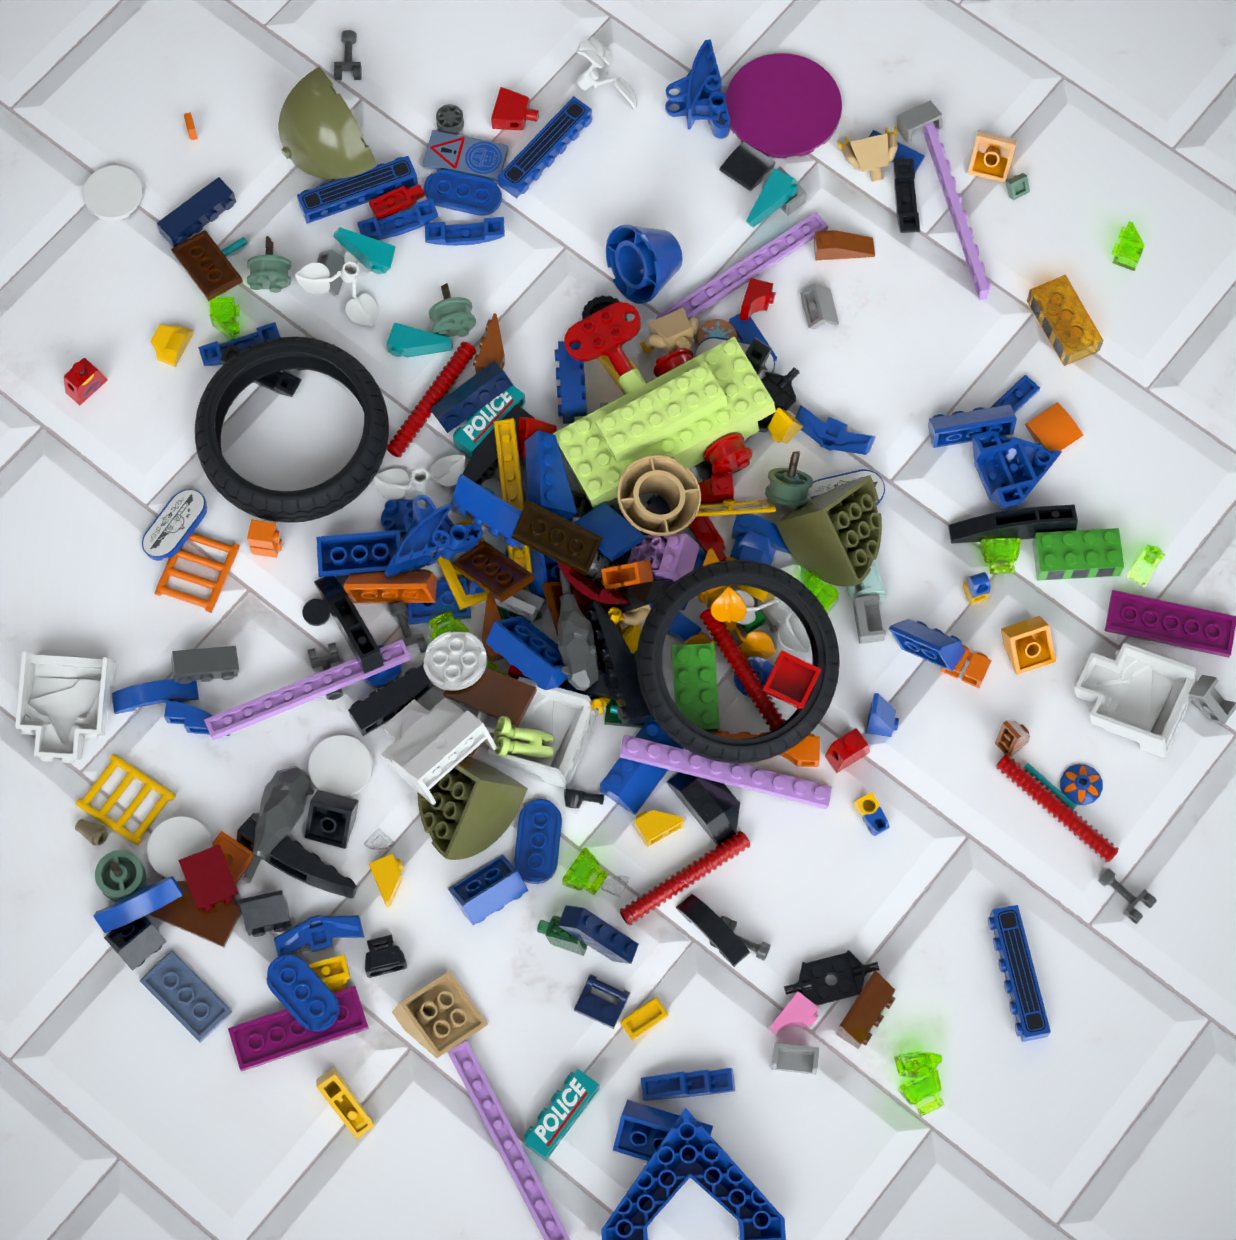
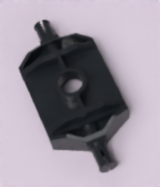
M795 367L785 376L765 372V377L761 380L774 401L775 410L781 408L787 411L797 401L792 387V380L800 372ZM775 413L758 421L759 432L766 433L769 430L768 426Z
M847 950L846 953L808 963L802 962L798 982L784 986V991L786 995L800 992L816 1006L856 996L862 991L864 978L867 976V973L879 971L878 962L862 964L850 950ZM827 975H834L837 978V983L835 985H828L825 982V977Z

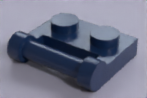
M590 974L574 1007V1011L614 1029L631 992L621 991L597 980L596 976ZM592 987L620 999L618 1004L616 1005L590 993Z

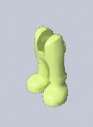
M506 716L499 718L494 732V736L498 737L494 742L497 746L495 750L497 755L504 756L509 752L511 754L538 758L553 756V748L542 746V744L553 743L554 735L537 729L511 727L510 718ZM510 739H513V740H522V741H526V742H528V743H521V742H518V741H510Z

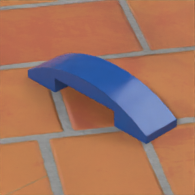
M433 198L415 203V208L379 220L376 217L357 222L360 234L376 240H382L424 226L425 223H429L438 217Z
M504 217L484 218L482 223L446 225L445 222L425 223V242L436 245H474L494 241L505 236Z
M276 322L256 328L257 332L221 344L215 341L198 347L204 366L222 365L223 363L220 362V358L229 343L244 350L256 343L280 338Z
M173 679L159 680L118 690L112 693L114 713L120 714L136 711L137 707L166 703V700L181 703L199 700L197 680L188 684H180L179 682H174Z

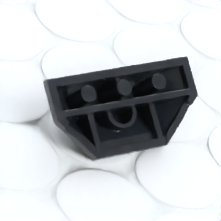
M680 772L666 781L716 845L721 846L722 842H727L726 839H732V835H736L740 802L724 783Z

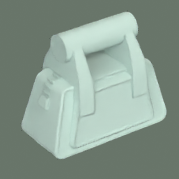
M872 561L870 566L871 571L859 584L861 591L857 592L855 586L847 587L852 602H854L855 597L879 595V602L886 600V590L874 561Z

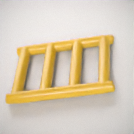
M112 754L109 759L111 762L82 799L79 798L75 805L139 846L142 842L141 837L168 801L174 800L176 794L122 758ZM120 767L127 774L101 809L98 810L90 805V802L115 769ZM133 779L140 780L145 785L117 822L108 817V812ZM152 789L162 796L137 830L132 833L124 825Z

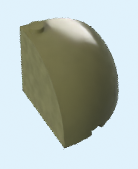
M318 67L295 85L282 106L278 130L283 145L281 149L286 159L290 158L303 172L323 179L353 177L375 168L377 164L370 147L366 145L362 138L364 134L340 93L337 94L332 87L333 83Z
M871 475L831 489L811 499L809 503L800 506L799 509H794L776 522L787 548L797 562L810 574L826 583L842 587L856 586L866 578L871 571L872 561L877 558L882 534L881 513H878L876 501H879Z
M467 756L429 789L436 801L434 805L417 792L418 807L424 830L430 834L433 840L431 843L435 849L446 859L460 860L477 855L495 843L508 829L522 804L528 788L500 770Z

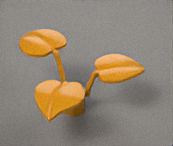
M727 586L711 605L712 616L726 624V629H729L730 632L736 631L739 639L742 641L739 646L741 648L740 652L743 651L744 653L743 657L770 658L775 654L776 649L771 637L767 633L756 630L749 632L746 638L742 636L739 625L736 622L743 620L746 616V605L741 596L730 586ZM698 634L690 637L683 645L715 642L713 638L709 642L706 635Z

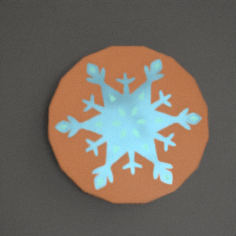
M712 319L706 321L699 328L697 343L699 345L709 337L727 339L735 337L737 340V333L731 323L723 319Z

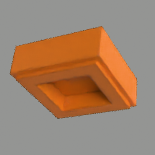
M191 112L185 113L184 119L189 138L191 140L198 139Z

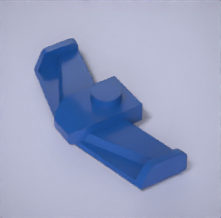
M800 405L795 417L803 425L801 431L820 444V447L829 451L836 450L867 455L876 436L846 432L848 425L831 417H828L826 423H824L802 405Z
M318 915L310 917L303 923L274 938L279 957L281 955H290L308 944L310 945L311 952L333 947L331 938H365L359 915Z

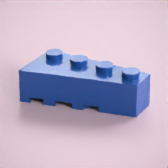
M559 341L558 349H554L555 361H559V367L555 368L556 380H560L561 385L557 386V398H561L562 404H558V417H563V424L575 422L574 417L587 416L584 362L573 359L567 353L564 341ZM573 343L570 348L578 350L581 344Z
M537 431L525 441L527 498L537 505L569 520L577 514L556 435Z

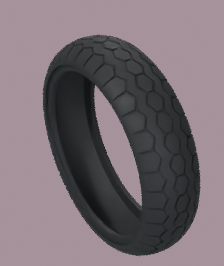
M273 338L249 346L234 355L222 365L209 381L197 408L194 431L195 444L201 466L209 481L227 501L238 509L252 516L274 522L297 523L312 521L344 508L355 500L372 482L382 464L387 449L389 437L388 412L382 392L373 376L355 357L345 350L314 338ZM305 369L326 374L348 388L356 397L364 412L362 437L356 452L346 466L327 481L314 487L296 491L266 489L247 481L235 472L222 455L221 432L225 416L237 396L254 381L282 370Z
M727 560L711 563L685 574L669 586L655 602L646 617L638 641L636 658L637 676L641 693L658 725L669 737L685 749L701 757L725 763H752L766 760L788 751L804 740L820 723L832 702L838 683L840 666L839 646L834 627L823 605L812 591L798 579L779 568L749 560ZM721 586H750L766 591L783 601L797 615L806 630L812 650V665L822 669L802 710L797 708L787 721L774 730L748 739L723 738L706 732L693 724L675 705L663 676V646L674 618L695 596Z

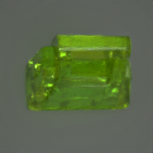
M1020 538L983 539L981 541L979 549L984 562L989 564V574L1015 573L1013 563L1017 561L1019 556ZM996 563H1007V565L995 566Z
M451 610L428 621L434 630L431 633V642L439 635L449 631L471 633L459 619H454ZM448 620L450 621L449 624H447V625H445V626H443V627H441V628H438V625H440V624H442V623H444V622H446V621H448Z
M583 848L564 875L562 885L578 891L584 889L590 894L595 895L609 874L599 867L600 864L595 856L587 848ZM595 874L597 877L591 885L588 881Z
M913 1051L894 1056L899 1076L919 1078L935 1070L938 1064L942 1062V1056L932 1052Z
M937 1069L918 1076L897 1088V1091L911 1106L915 1105L921 1117L945 1106L939 1094L942 1088ZM929 1097L933 1098L934 1101L923 1106V1100Z

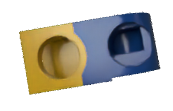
M986 572L969 576L968 582L963 583V589L969 604L988 599L991 586Z
M873 792L853 803L856 812L860 814L873 836H877L890 828L888 820Z

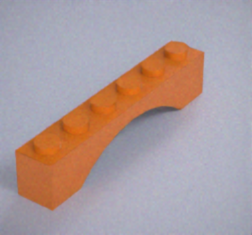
M718 731L711 734L729 739H748L768 732H761L759 735L745 731L738 732V734ZM810 733L804 740L780 754V756L789 760L796 767H818L820 761V736Z

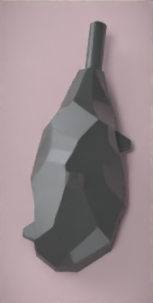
M560 570L563 595L559 599L561 608L557 628L558 649L564 662L561 672L567 675L568 682L576 689L585 691L598 680V659L592 624L580 611L574 595L571 594L570 583Z
M298 766L276 772L271 781L265 786L261 798L260 812L252 815V819L257 824L255 827L253 858L243 877V881L247 883L251 882L260 861L267 859L278 843L291 833L304 812L306 795H313L314 793L310 786V777Z

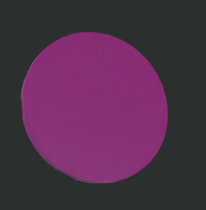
M769 54L750 61L734 75L726 91V105L730 117V129L733 134H736L741 143L743 141L768 157L787 158L798 155L800 157L814 152L816 148L825 144L832 137L841 117L842 99L840 90L833 77L818 63L795 54Z

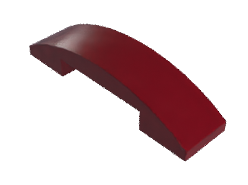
M557 561L566 579L585 596L606 604H628L629 600L615 589H601L580 572Z

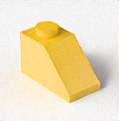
M781 408L776 410L768 426V429L772 432L770 436L777 443L783 442L785 444H788L803 428V425L796 418Z
M656 810L643 811L634 820V827L646 847L684 827L683 817Z
M393 853L368 863L387 908L391 906L402 881L401 871L404 870L400 859L395 860Z

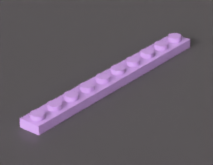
M933 122L923 126L922 131L979 300L987 299L988 293L991 290V283L989 279H986L983 261L980 262L978 257L979 248L973 242V230L971 227H968V216L966 210L962 209L961 195L956 192V180L950 174V162L948 159H945V148L943 143L939 141L938 127L934 126Z
M817 212L813 213L656 316V319L681 308L684 309L688 320L696 317L749 282L750 278L760 275L813 240L815 231L828 230V225Z
M403 639L379 648L384 665L364 674L358 661L354 658L205 719L204 722L212 740L224 737L411 660Z
M625 734L622 739L619 753L621 758L827 809L829 806L832 787L740 763L710 760L688 750Z
M467 1041L457 1045L447 1053L544 1240H570Z

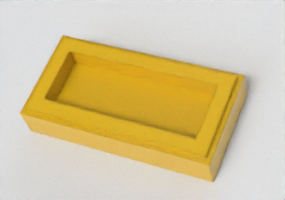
M654 997L621 1020L620 1024L633 1041L664 1020L669 1014L657 997Z

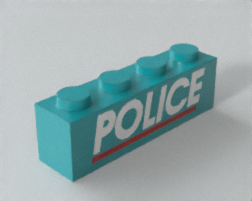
M514 385L505 390L470 416L466 421L467 423L454 432V446L471 459L478 446L494 428V421L502 420L515 404L522 407L526 403L525 394Z
M579 1069L567 1076L564 1081L565 1087L562 1091L557 1090L550 1100L553 1102L548 1110L544 1108L537 1117L539 1122L534 1128L530 1126L523 1136L525 1138L524 1145L545 1161H547L600 1089L598 1083Z

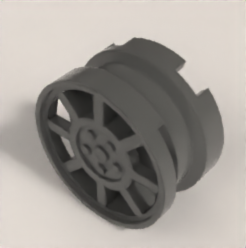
M448 104L438 109L436 121L440 132L457 135L458 132L463 130V112L458 106Z
M597 550L590 570L585 576H589L591 581L596 582L595 579L599 580L602 577L601 569L608 567L610 560L603 554H599Z

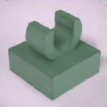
M1024 173L1005 180L1009 197L1012 200L1030 192L1028 178Z

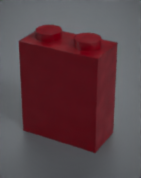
M220 844L178 860L198 911L203 910L204 913L216 908L215 904L223 901L224 904L236 900L235 896L239 895Z

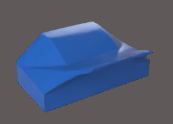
M747 531L744 535L736 537L730 557L736 560H749L771 565L776 550L772 548L768 537Z

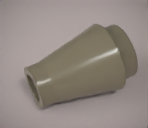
M80 819L75 825V830L83 835L92 845L101 846L108 837V831L105 829V826Z

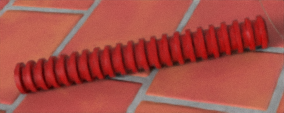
M461 342L457 351L454 352V356H451L450 361L446 363L447 366L443 367V371H440L436 380L432 382L433 385H430L429 390L425 392L426 395H423L422 400H419V405H416L415 410L411 411L412 415H408V420H405L404 424L400 427L401 430L399 429L397 434L393 436L394 439L390 440V444L387 445V451L397 458L402 457V453H405L406 448L410 445L409 443H412L413 438L417 436L416 433H419L420 428H423V423H426L427 418L431 417L430 413L432 412L430 408L445 397V394L449 391L448 389H451L452 384L455 383V379L459 378V374H462V370L469 364V360H472L473 355L476 354V349L470 343Z
M711 608L702 612L699 618L704 620L703 624L707 625V631H711L710 635L714 636V642L717 641V647H721V653H724V658L728 659L727 663L731 664V669L735 670L734 674L738 675L737 679L742 681L741 685L746 687L744 690L749 692L748 696L752 697V703H756L755 707L756 709L759 708L758 712L763 715L762 719H766L765 723L770 726L769 730L772 731L779 727L786 720L782 719L783 715L778 712L779 708H775L776 704L771 701L772 697L761 691L764 686L761 685L762 681L758 680V675L753 673L755 670L750 668L751 664L747 663V657H743L744 653L743 651L740 652L741 648L736 645L737 641H733L734 637L729 634L730 630L726 629L727 625L712 616Z
M1009 754L1002 757L997 763L996 769L1002 770L1001 773L1006 774V778H1011L1012 783L1016 782L1018 788L1021 787L1023 792L1026 791L1027 796L1031 795L1033 801L1037 800V804H1041L1043 809H1047V813H1052L1053 818L1057 817L1059 823H1064L1063 826H1067L1069 828L1068 831H1073L1074 836L1078 835L1079 840L1085 841L1084 844H1088L1089 849H1094L1095 854L1099 853V857L1101 859L1104 858L1106 863L1116 856L1119 848H1115L1113 846L1114 843H1109L1108 838L1104 839L1102 833H1097L1098 830H1094L1093 825H1088L1087 820L1083 821L1082 816H1077L1076 811L1073 812L1071 807L1068 808L1066 802L1062 803L1061 798H1056L1057 795L1055 793L1052 794L1050 789L1047 790L1046 785L1042 786L1040 780L1036 781V777H1032L1030 772H1026L1025 767L1021 768L1020 763H1015V759H1011Z
M738 831V835H732V839H726V843L722 842L721 846H715V850L711 849L709 854L705 853L704 857L700 856L698 858V861L694 860L692 865L688 864L687 868L683 867L681 872L677 871L675 876L671 875L670 879L666 878L664 883L660 882L658 887L654 886V890H648V893H643L641 898L637 897V901H631V905L627 904L624 909L620 908L621 917L626 924L631 926L633 921L637 922L639 917L643 918V914H649V910L653 911L656 906L660 907V903H666V899H672V895H678V891L682 892L683 888H689V884L693 885L694 881H699L701 876L704 878L706 873H711L712 869L716 870L717 866L721 867L723 862L727 863L729 858L733 859V855L737 856L740 851L744 852L745 848H750V841L743 832Z

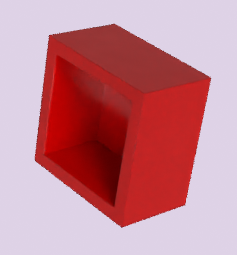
M782 650L761 691L802 710L822 669Z

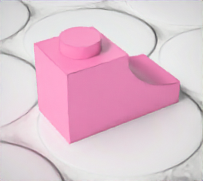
M797 992L771 1024L770 1031L777 1035L783 1029L791 1026H800L803 1029L807 1025L812 1026L819 1017L817 1015L819 1007L800 992Z

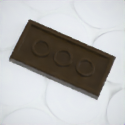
M527 500L510 538L587 575L603 537Z

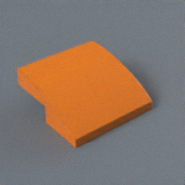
M1058 402L1025 423L1033 439L1039 441L1044 449L1051 451H1061L1084 436L1072 417Z

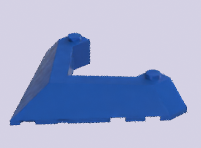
M686 1108L601 1229L602 1240H648V1225L687 1180L691 1178L737 1219L739 1240H786L785 1218Z

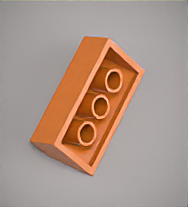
M426 569L419 570V572L399 573V575L386 578L384 572L351 574L344 583V590L353 603H435L437 578L433 572Z

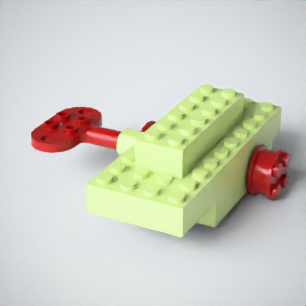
M626 302L611 304L575 323L568 329L564 338L567 353L573 359L582 362H588L600 356H608L620 377L618 382L626 394L553 433V435H556L560 452L593 509L603 502L607 503L615 499L622 474L630 464L646 456H667L675 459L676 462L688 469L706 461L711 464L713 475L732 474L738 469H744L750 465L749 460L753 452L744 445V439L759 432L758 421L775 413L776 410L773 399L735 337L693 358L694 353L691 349L676 348L674 352L661 356L655 361L656 365L653 373L657 378L646 383L640 371L632 367L622 350L623 344L633 339L641 329V318L638 310L633 305ZM627 314L635 315L632 321L624 319ZM573 343L581 344L578 350L570 348Z

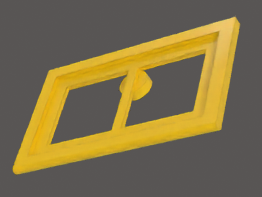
M727 499L718 503L700 504V508L728 507V509L698 511L696 517L776 512V507L768 499L748 501ZM762 505V507H755V508H738V509H733V507H732V506Z
M468 519L456 523L454 525L459 524L465 526L474 523L471 521V519ZM484 537L480 539L477 545L485 541ZM441 556L438 558L439 567L460 610L487 601V594L489 593L486 591L466 596L457 577L461 573L453 568L449 559H444Z

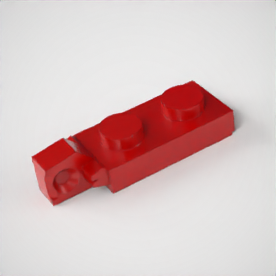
M420 184L412 188L410 186H402L370 200L369 206L376 219L379 220L412 206L425 195Z
M708 516L695 517L689 528L704 552L707 554L708 550L712 548L719 562L726 561L727 557L723 552L726 550L724 540Z

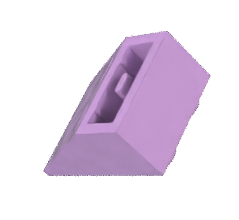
M687 534L668 536L644 535V540L632 548L628 564L650 560L653 580H673L675 582L685 574L693 571L700 545Z

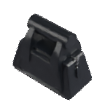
M392 934L367 940L370 952L366 953L365 972L368 978L407 969L405 955L398 945H393ZM388 944V947L378 950L374 949L375 947Z

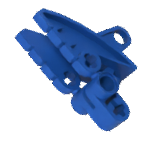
M709 39L705 40L698 50L688 75L667 86L666 97L669 100L665 104V111L672 117L686 116L688 130H691L695 120H708L713 135L718 139H723L730 133V117L726 105V96L720 92L722 80L715 53L713 52L712 42ZM671 89H678L680 91L677 95L669 93ZM677 104L679 109L671 111L668 107Z
M423 494L418 495L413 500V508L408 509L404 514L406 535L397 552L390 560L384 574L386 578L399 575V573L412 571V569L416 570L425 567V565L429 566L436 563L440 556L444 559H452L457 553L473 549L483 537V530L477 524L454 525L447 516L453 506L452 504L436 509L430 497ZM424 500L427 503V508H420L417 501ZM409 514H413V521L409 519Z

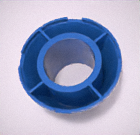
M621 225L613 229L608 236L606 242L607 266L612 268L615 276L613 282L618 290L633 303L643 304L654 299L682 266L681 247L675 236L669 231Z

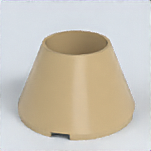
M652 455L640 458L628 466L618 483L617 500L622 514L636 529L650 535L668 536L684 530L692 523L700 508L701 492L697 479L688 468H685L673 458ZM654 493L661 496L668 503L671 512L659 515L648 511L641 504L639 495Z

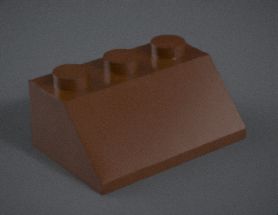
M874 971L839 1025L836 1034L857 1049L862 1044L865 1046L868 1044L872 1037V1034L869 1032L873 1026L878 1028L884 1018L881 1015L885 1007L890 1009L896 999L893 997L895 989L877 971Z

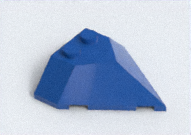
M993 430L972 436L974 465L989 500L1001 508L1022 504L1062 453L1058 450L1044 449L1042 445L1013 436L1011 438L1005 437Z

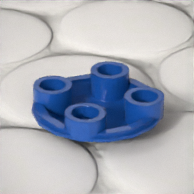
M413 499L389 500L385 503V509L381 515V524L386 531L400 530L401 534L406 533L403 518L406 511L413 508ZM409 514V519L413 521V514Z

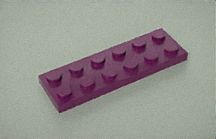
M1112 590L1104 631L1229 658L1232 652L1236 616Z
M356 986L334 992L340 1005L339 1016L336 1022L324 1031L313 1032L307 1030L299 1024L287 1009L228 1028L240 1071L242 1072L369 1029Z

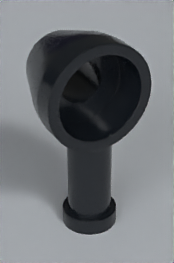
M564 789L565 806L579 809L583 801L603 805L604 794L599 795L580 790Z

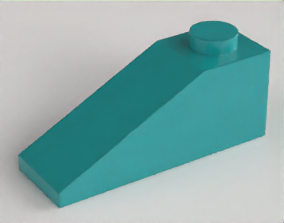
M775 168L773 169L746 220L749 226L754 228L786 204L791 197L795 196L798 190V182L795 178Z
M341 227L334 232L333 237L366 268L372 269V272L385 274L391 268L396 246Z
M394 322L387 341V349L393 356L408 358L452 351L453 342L452 338Z

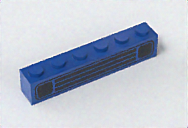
M573 96L498 175V185L516 199L521 194H525L529 189V185L540 178L543 170L546 167L549 168L559 154L564 153L567 145L578 138L580 131L591 124L592 109Z
M409 156L398 157L394 161L378 164L375 168L360 175L338 179L331 183H324L312 190H304L297 194L298 203L308 224L368 203L370 200L399 187L418 185L417 174Z
M1014 905L994 909L991 911L990 917H988V925L990 930L994 931L993 945L995 951H999L1001 959L998 960L1000 971L1005 974L1004 988L1007 994L1010 993L1012 1002H1009L1011 1014L1016 1017V1035L1021 1037L1022 1042L1046 1038L1050 1035L1051 1030L1019 907Z

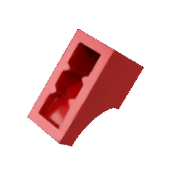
M750 278L741 307L740 320L748 321L749 317L755 312L768 310L769 304L774 303L776 292H772L774 283Z
M732 474L711 475V478L698 482L701 492V504L718 503L734 498Z

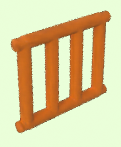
M192 533L188 540L227 552L228 555L225 562L221 563L184 551L181 548L175 556L168 559L154 594L158 596L164 594L203 607L205 611L212 613L240 545L236 543L229 545ZM178 557L220 571L217 581L215 582L174 568ZM170 576L213 590L209 599L206 600L167 587V582Z

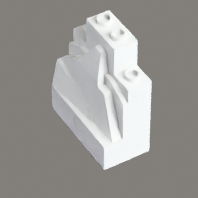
M1123 643L1121 649L1116 650L1114 660L1091 652L1089 658H1085L1081 670L1083 671L1080 677L1077 676L1073 684L1076 697L1092 702L1088 712L1091 724L1134 740L1140 744L1141 750L1165 758L1192 699L1188 693L1197 682L1196 668Z
M22 652L15 729L21 730V734L34 735L36 731L34 756L40 757V761L53 762V758L62 759V763H74L75 760H81L83 734L86 739H98V736H105L110 687H114L115 661L106 657L94 659L36 655Z
M519 677V681L536 687L537 692L518 727L537 729L554 735L553 743L542 744V746L553 748V756L538 758L511 754L509 752L501 756L497 755L489 746L487 753L493 761L539 775L546 783L568 789L597 718L598 711L596 708L591 711L592 701L587 695L558 687L543 690L533 680ZM479 711L475 717L483 722L495 742L498 737L494 736V732L499 719ZM510 739V741H518V742H521V743H528V742L522 741V740H513V739Z
M446 698L436 704L430 711L426 710L416 700H412L382 727L393 742L381 753L387 765L432 805L436 801L429 789L482 742L486 743L494 751L497 749L483 722L468 710L464 713Z

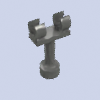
M345 30L341 33V42L345 44L344 62H334L335 80H342V71H353L354 80L362 79L361 62H352V45L357 41V33L355 31Z
M405 602L392 604L389 609L391 615L397 617L405 638L403 639L405 645L409 646L417 643L420 652H426L427 644L423 633L414 636L411 634L405 617V613L408 611Z
M335 642L328 644L330 655L318 658L315 648L307 650L312 668L322 666L323 671L331 668L330 663L340 661ZM342 688L326 694L327 700L339 699L343 696Z
M1109 868L1098 882L1104 887L1106 885L1113 887L1124 899L1128 900L1130 906L1123 914L1127 915L1132 922L1137 924L1143 918V915L1134 906L1141 900L1145 906L1151 909L1157 900L1146 889L1138 897H1135L1115 879L1116 873Z
M721 916V919L734 932L737 927V921ZM737 935L749 950L756 953V958L765 961L771 947L770 944L766 942L757 944ZM711 941L709 942L711 946L717 948Z

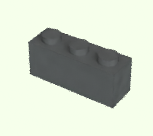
M236 646L172 651L171 664L174 682H179L180 684H188L196 680L210 682L213 679L219 678L231 680L238 676L239 664Z

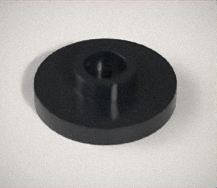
M322 599L308 601L302 610L304 620L312 626L325 624L331 615Z

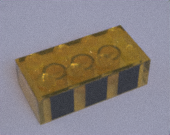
M1066 274L1030 289L1026 301L1064 366L1100 351L1104 340Z

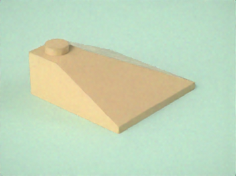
M448 971L401 1001L392 1011V1014L402 1028L436 1059L488 1025L451 971Z

